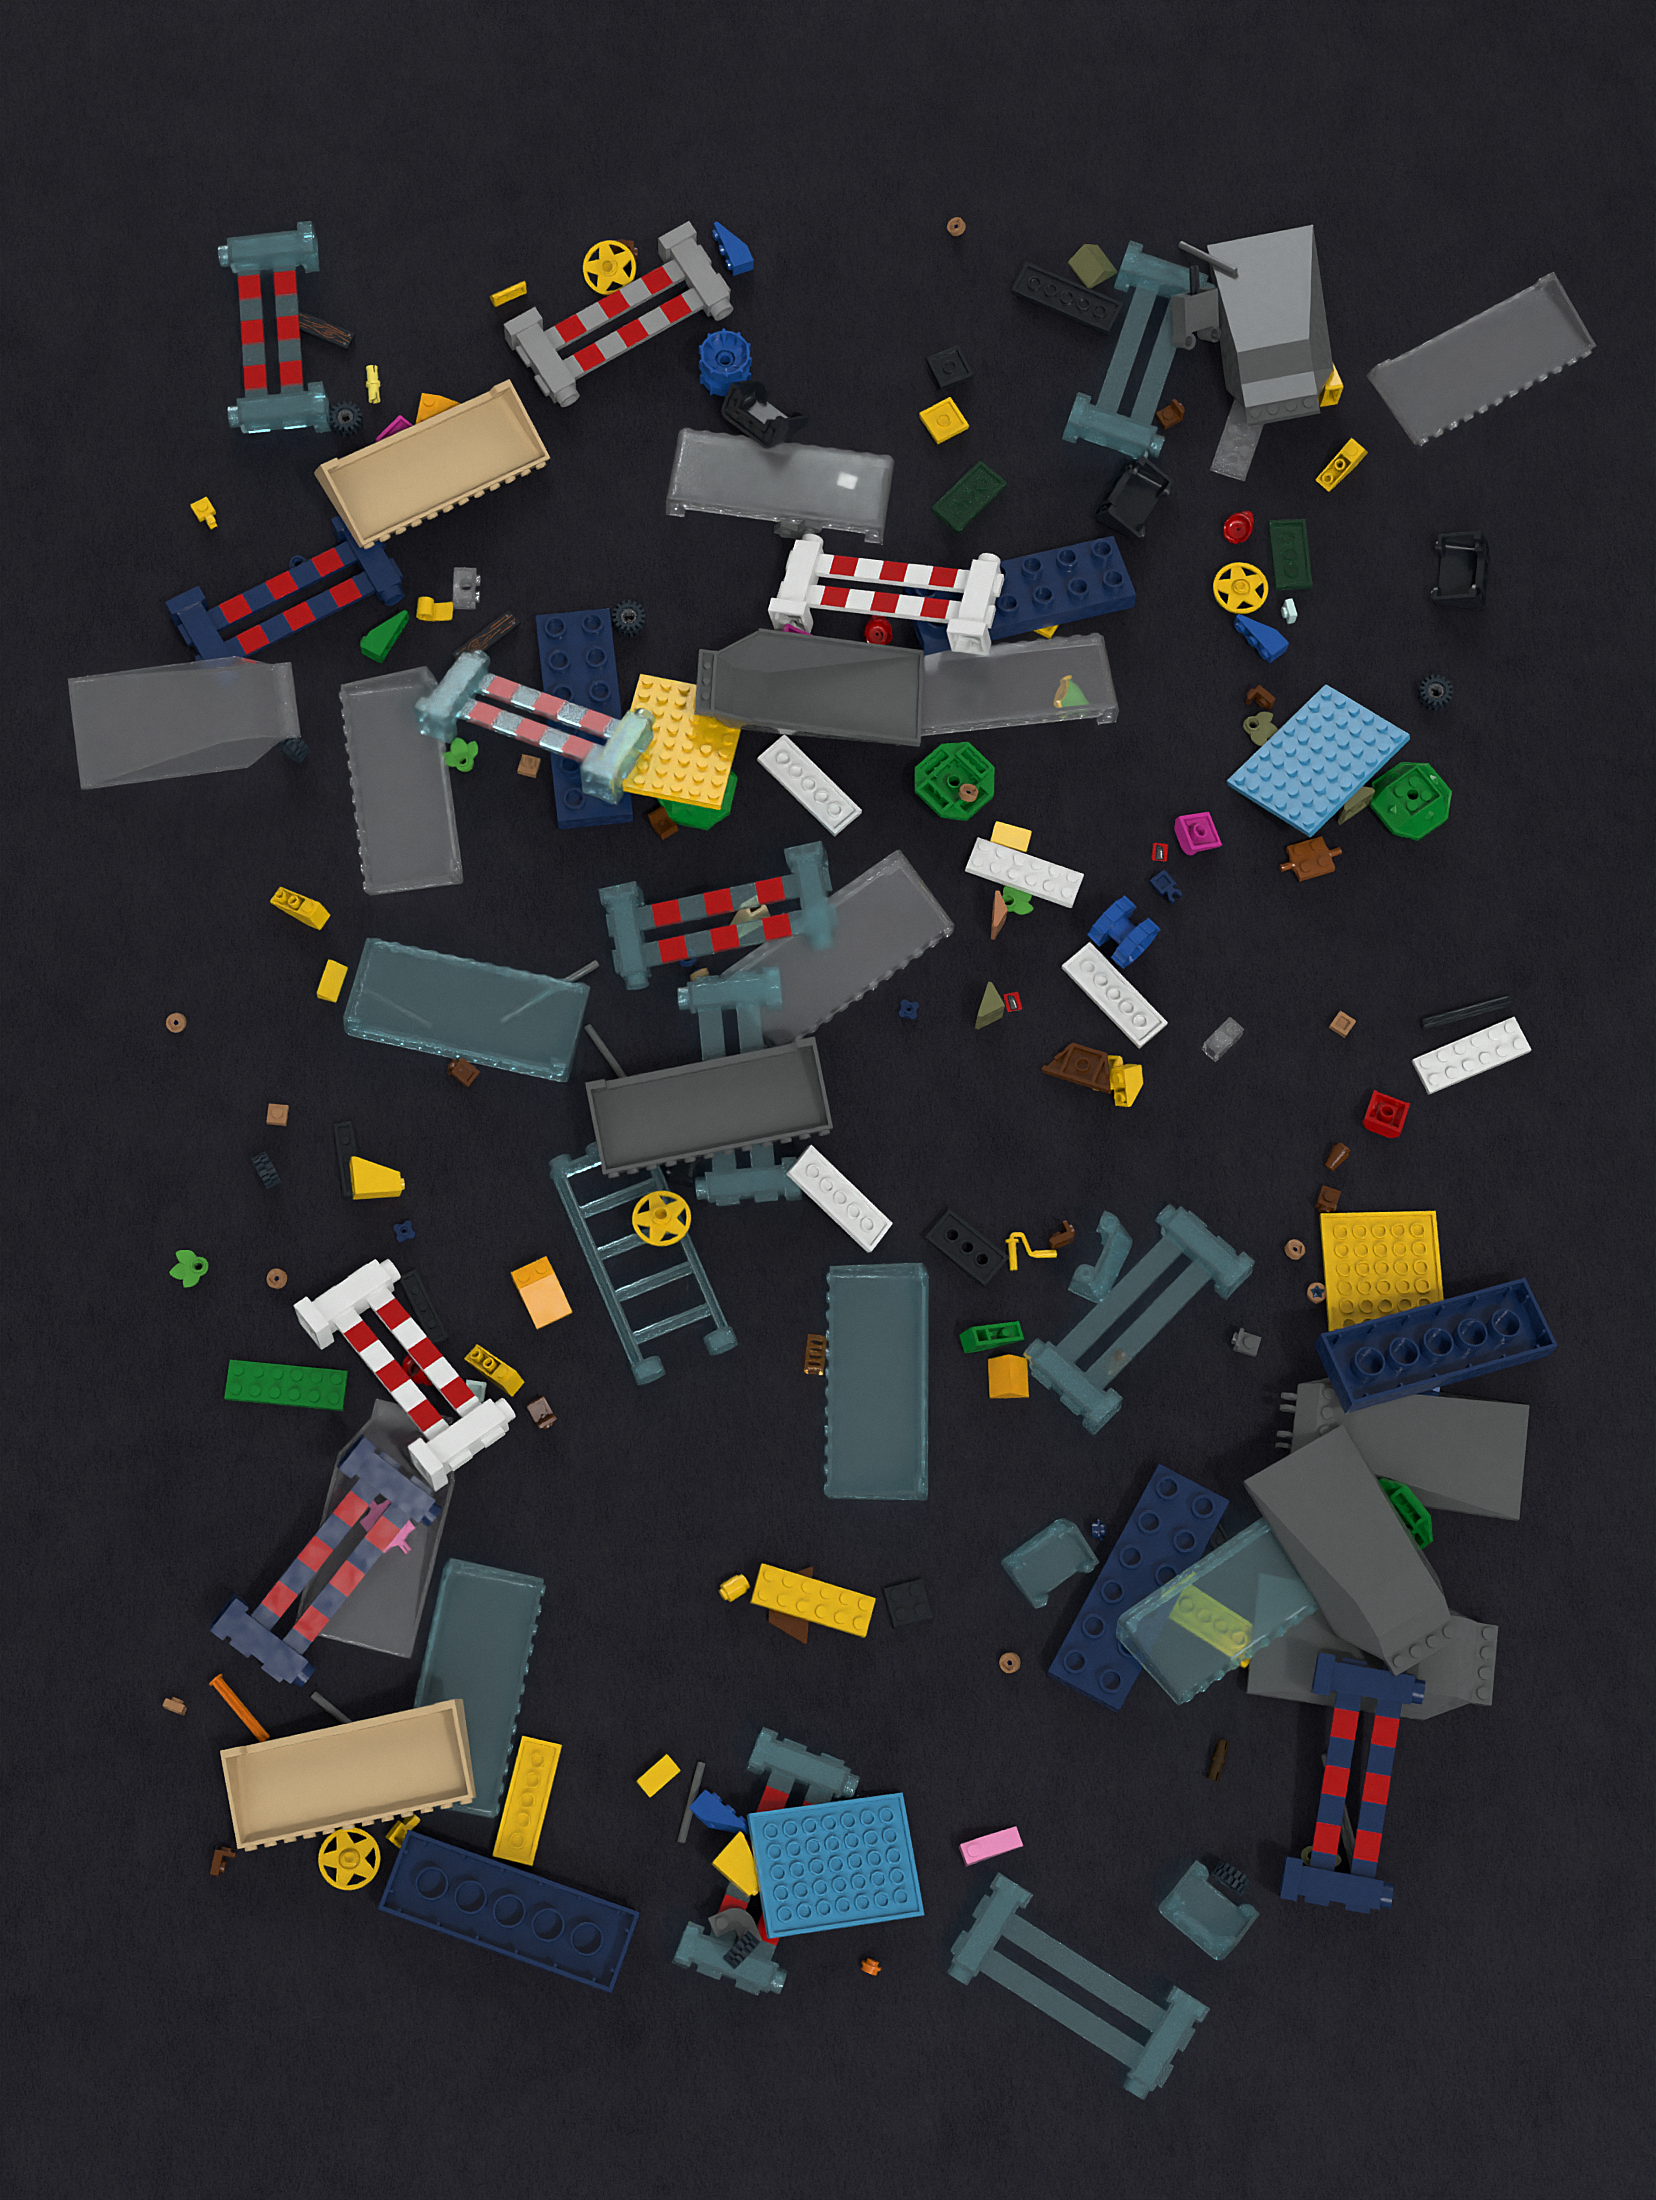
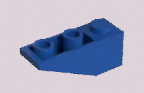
M714 222L712 235L714 240L719 242L718 248L720 254L726 258L725 264L727 269L731 270L733 276L753 270V258L747 245L720 223Z
M1240 614L1236 616L1234 622L1236 630L1239 633H1243L1248 643L1259 651V655L1264 660L1271 663L1286 652L1289 643L1276 629Z
M705 1789L689 1806L692 1813L709 1828L732 1833L741 1831L743 1835L750 1836L748 1822L742 1816L737 1818L734 1815L736 1813L735 1810L728 1804L724 1806L721 1803L722 1799L714 1792L710 1794Z

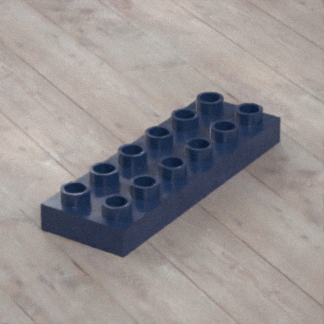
M1114 536L1001 561L999 567L1001 574L1004 575V581L1000 596L996 597L994 606L996 611L992 626L988 628L990 640H995L1134 607L1136 592ZM903 586L902 595L962 602L964 593ZM911 619L921 650H924V656L952 650L947 635L948 623Z
M606 608L536 615L544 693L565 700L563 705H566L556 721L547 718L558 828L569 829L633 822L631 793L609 788L624 734L610 610ZM588 709L612 717L610 719L612 724L602 738L579 730L581 726L579 722ZM570 735L594 743L592 746L594 750L585 763L561 755L563 752L561 748Z
M1526 1278L1322 1333L1314 1343L1345 1414L1550 1356L1558 1347Z
M1159 1464L1050 1666L1047 1676L1119 1714L1230 1501Z
M407 1830L378 1910L609 1994H612L640 1917V1912Z

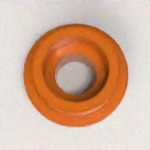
M867 1958V1961L862 1960L861 1970L877 1975V1972L881 1970V1967L878 1966L879 1962L874 1959Z

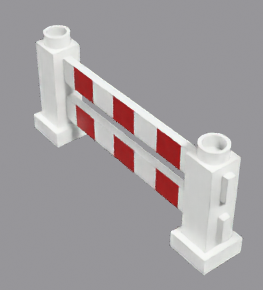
M805 534L802 536V540L795 541L793 551L790 550L785 568V579L781 581L777 598H771L768 608L775 630L781 631L783 626L788 623L809 634L813 625L810 608L948 623L947 635L952 651L988 655L991 646L988 628H991L996 611L994 604L996 597L1000 596L1004 575L1000 571V559L990 553L981 554L978 560L973 559L970 570L827 555L823 552L822 546L824 542L821 537L815 534ZM819 577L959 592L964 593L962 602L820 586L817 583Z
M375 1259L352 1273L337 1286H333L317 1297L315 1301L311 1302L306 1296L296 1303L294 1308L299 1323L321 1350L334 1342L332 1333L339 1330L429 1442L425 1443L422 1438H419L408 1446L413 1465L436 1492L448 1483L447 1473L455 1471L473 1458V1455L484 1447L487 1448L504 1436L505 1432L509 1430L508 1422L516 1416L510 1405L503 1398L495 1403L491 1399H488L483 1404L479 1401L392 1295L391 1292L394 1291L393 1283L401 1278L396 1267L389 1259L380 1264ZM370 1307L461 1417L460 1420L449 1427L359 1314Z

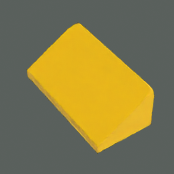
M525 281L519 282L489 296L494 307L527 293Z
M996 821L990 842L1026 853L1032 831Z
M328 959L317 991L318 998L337 1002L348 967Z
M666 1754L637 1780V1784L651 1798L681 1770L669 1755Z

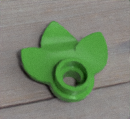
M454 738L450 747L451 751L443 753V760L450 767H457L462 772L469 771L473 768V759L478 754V745L475 741L466 744L461 738Z
M1009 886L1004 887L1002 898L1005 903H1011V905H1006L1007 912L1013 911L1019 915H1024L1033 910V907L1029 904L1032 894Z
M180 1250L176 1252L180 1263L174 1266L169 1273L176 1279H183V1285L187 1288L198 1283L200 1276L208 1271L209 1265L206 1259L196 1257L192 1251ZM201 1264L202 1268L200 1270H196V1265Z

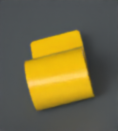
M430 597L418 598L416 614L418 619L424 621L452 619L453 602L434 603V599Z

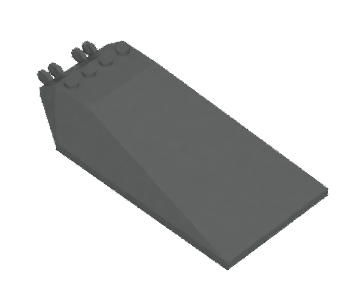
M1329 1378L1298 1384L1296 1394L1281 1393L1282 1399L1296 1402L1295 1406L1280 1405L1281 1411L1294 1413L1292 1433L1277 1431L1278 1437L1291 1439V1445L1279 1442L1276 1443V1449L1290 1451V1454L1337 1427L1344 1425L1377 1480L1387 1478L1406 1484L1424 1507L1513 1521L1519 1520L1529 1405L1427 1390L1345 1414Z

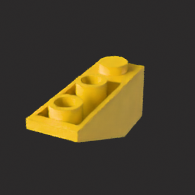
M1351 438L1317 477L1316 481L1330 492L1359 464L1368 452Z
M280 887L270 900L271 904L318 930H321L330 917V914L319 902L283 887Z
M478 1344L464 1358L476 1370L511 1397L525 1383L514 1369Z

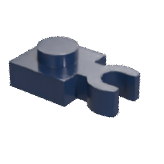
M1165 870L1149 882L1161 897L1164 894L1167 895V900L1170 904L1175 902L1172 895H1177L1179 899L1182 897V892L1173 888L1176 886V882Z

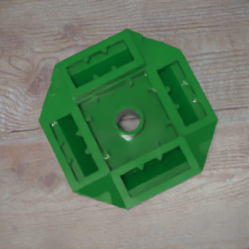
M969 742L941 744L915 767V793L941 818L967 821L994 797L995 767ZM950 782H957L958 785H957V786H952V785H950L949 783H950ZM963 784H972L978 789L975 801L966 802L959 797V790Z
M1401 762L1371 784V788L1375 790V793L1370 801V807L1393 835L1419 841L1448 819L1452 791L1429 763ZM1408 795L1414 796L1415 800L1408 798Z
M732 770L730 771L720 810L661 798L656 799L660 806L666 809L667 815L675 824L708 830L730 814L738 777Z
M1387 1478L1379 1479L1378 1481L1422 1550L1433 1541L1431 1515L1406 1484Z

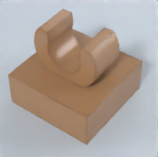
M522 754L517 770L518 774L536 778L541 759Z

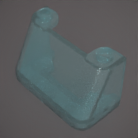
M1105 1210L1096 1230L1101 1234V1244L1105 1245L1095 1268L1087 1264L1080 1265L1076 1269L1068 1288L1069 1291L1095 1303H1102L1107 1299L1133 1243L1130 1234L1114 1214Z
M1065 1518L1053 1522L1005 1557L1001 1562L1005 1571L1035 1609L1046 1605L1049 1598L1047 1593L1077 1571L1089 1573L1099 1563L1077 1525Z
M1196 1860L1159 1905V1910L1164 1917L1216 1960H1223L1236 1947L1260 1913L1249 1904H1241L1239 1907H1236L1206 1881L1209 1877V1872L1206 1866Z

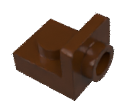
M1173 399L1171 405L1156 412L1155 417L1163 429L1166 430L1183 420L1185 409L1181 403Z
M1259 684L1255 689L1251 688L1248 691L1245 704L1248 706L1255 699L1260 707L1266 708L1269 711L1274 706L1276 698Z
M461 1057L454 1058L447 1067L449 1069L446 1073L453 1075L463 1085L469 1087L480 1071Z
M1323 1185L1315 1208L1319 1209L1321 1213H1334L1341 1191Z
M1067 1220L1063 1221L1061 1225L1064 1233L1057 1232L1051 1236L1048 1243L1051 1250L1073 1242L1075 1231L1071 1224L1068 1225Z
M221 1847V1850H215L210 1872L211 1876L220 1878L221 1873H225L227 1861H224V1857L237 1859V1854L233 1853V1849Z

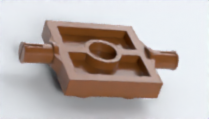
M1317 837L1287 846L1286 851L1289 856V862L1279 864L1281 872L1292 869L1296 873L1299 882L1334 872L1335 866L1332 857L1341 855L1342 851L1340 847L1329 850L1325 845L1323 837Z

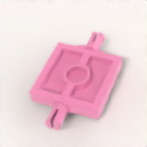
M387 1499L378 1505L374 1500L372 1501V1504L369 1505L371 1511L360 1521L367 1532L391 1501ZM408 1520L383 1553L398 1545L404 1554L412 1550L405 1541L408 1534L416 1529L410 1520Z

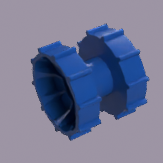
M723 328L722 331L713 334L708 333L704 343L699 345V354H701V360L699 361V370H701L700 384H704L706 389L710 391V395L716 394L726 397L732 382L751 380V373H749V368L752 365V358L750 357L751 344L745 341L740 332L725 331V328Z
M1125 895L1118 901H1115L1102 914L1087 934L1099 947L1106 941H1109L1110 938L1114 939L1119 946L1111 958L1123 969L1133 963L1145 951L1161 930L1149 918L1137 927L1128 919L1137 907Z

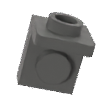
M1240 1328L1238 1333L1234 1332L1231 1341L1234 1344L1233 1350L1255 1357L1261 1337L1246 1333L1243 1328Z

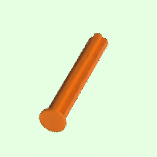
M220 1674L215 1677L209 1685H213L256 1738L260 1742H266L270 1736L222 1679L223 1675Z

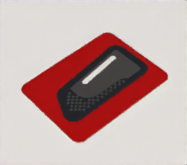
M1153 843L1152 860L1167 861L1168 844Z
M1018 992L1004 994L1008 1012L1022 1009Z

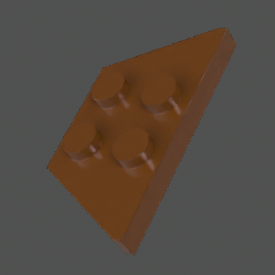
M1072 1042L1063 1052L1057 1054L1049 1065H1044L1041 1069L1044 1074L1108 1094L1111 1093L1108 1054Z
M808 1567L795 1574L812 1578L813 1567ZM772 1609L769 1610V1624L796 1638L802 1644L807 1645L808 1620Z

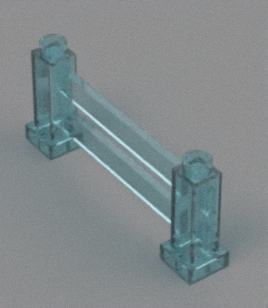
M1130 240L1113 288L1127 292L1130 285L1136 287L1101 393L1096 406L1089 404L1091 396L1080 392L1077 393L1062 439L1076 443L1077 438L1080 437L1133 457L1143 455L1147 458L1149 454L1158 458L1165 437L1156 434L1158 427L1152 426L1151 423L1176 351V347L1172 345L1173 314L1170 310L1172 307V296L1190 291L1189 268L1142 253L1143 245ZM1199 272L1200 288L1205 286L1215 288V284L1207 282L1209 275ZM1156 295L1170 299L1129 418L1118 414L1117 410Z
M778 966L764 967L762 975H757L756 971L734 973L733 978L719 979L718 975L696 977L695 982H687V987L677 988L679 1009H690L691 1013H698L703 1062L726 1057L722 1010L737 1009L741 1054L764 1050L760 1006H767L768 1012L784 1011L781 976ZM761 1145L753 1146V1150H750L752 1168L737 1169L735 1153L723 1155V1152L716 1153L715 1157L712 1158L713 1172H705V1176L695 1177L697 1200L707 1199L709 1203L716 1202V1206L740 1204L741 1199L755 1198V1203L778 1200L780 1195H785L787 1201L802 1200L801 1188L786 1175L798 1158L797 1156L781 1158L782 1165H775L773 1145L763 1148Z
M1169 1204L1161 1211L1155 1222L1162 1227L1161 1234L1164 1237L1056 1347L1050 1341L1045 1344L1038 1338L1023 1354L1030 1361L1029 1368L1032 1370L1031 1374L1048 1390L1050 1388L1055 1390L1061 1396L1060 1401L1077 1416L1081 1414L1084 1417L1083 1426L1094 1436L1121 1409L1123 1399L1114 1389L1110 1388L1107 1392L1103 1389L1212 1278L1216 1282L1214 1290L1226 1300L1252 1274L1255 1263L1252 1258L1244 1251L1237 1256L1235 1249L1220 1236H1214L1206 1229L1207 1225L1191 1211L1187 1212L1181 1206L1176 1209ZM1182 1253L1193 1261L1085 1373L1074 1364Z
M998 1872L989 1886V1889L993 1891L992 1895L988 1897L984 1894L972 1914L976 1921L970 1931L967 1933L962 1930L950 1952L955 1955L946 1973L968 1986L973 1977L977 1976L979 1971L994 1979L1130 2068L1126 2074L1128 2079L1123 2088L1140 2099L1145 2100L1149 2091L1153 2092L1156 2086L1162 2088L1174 2068L1170 2064L1178 2049L1182 2052L1184 2051L1196 2031L1192 2028L1195 2021L1202 2023L1210 2008L1176 1986H1171L1163 2001L1168 2003L1165 2010L1016 1915L1015 1912L1018 1907L1024 1910L1033 1894ZM1002 1935L1151 2031L1144 2046L995 1951L993 1948L1000 1936Z

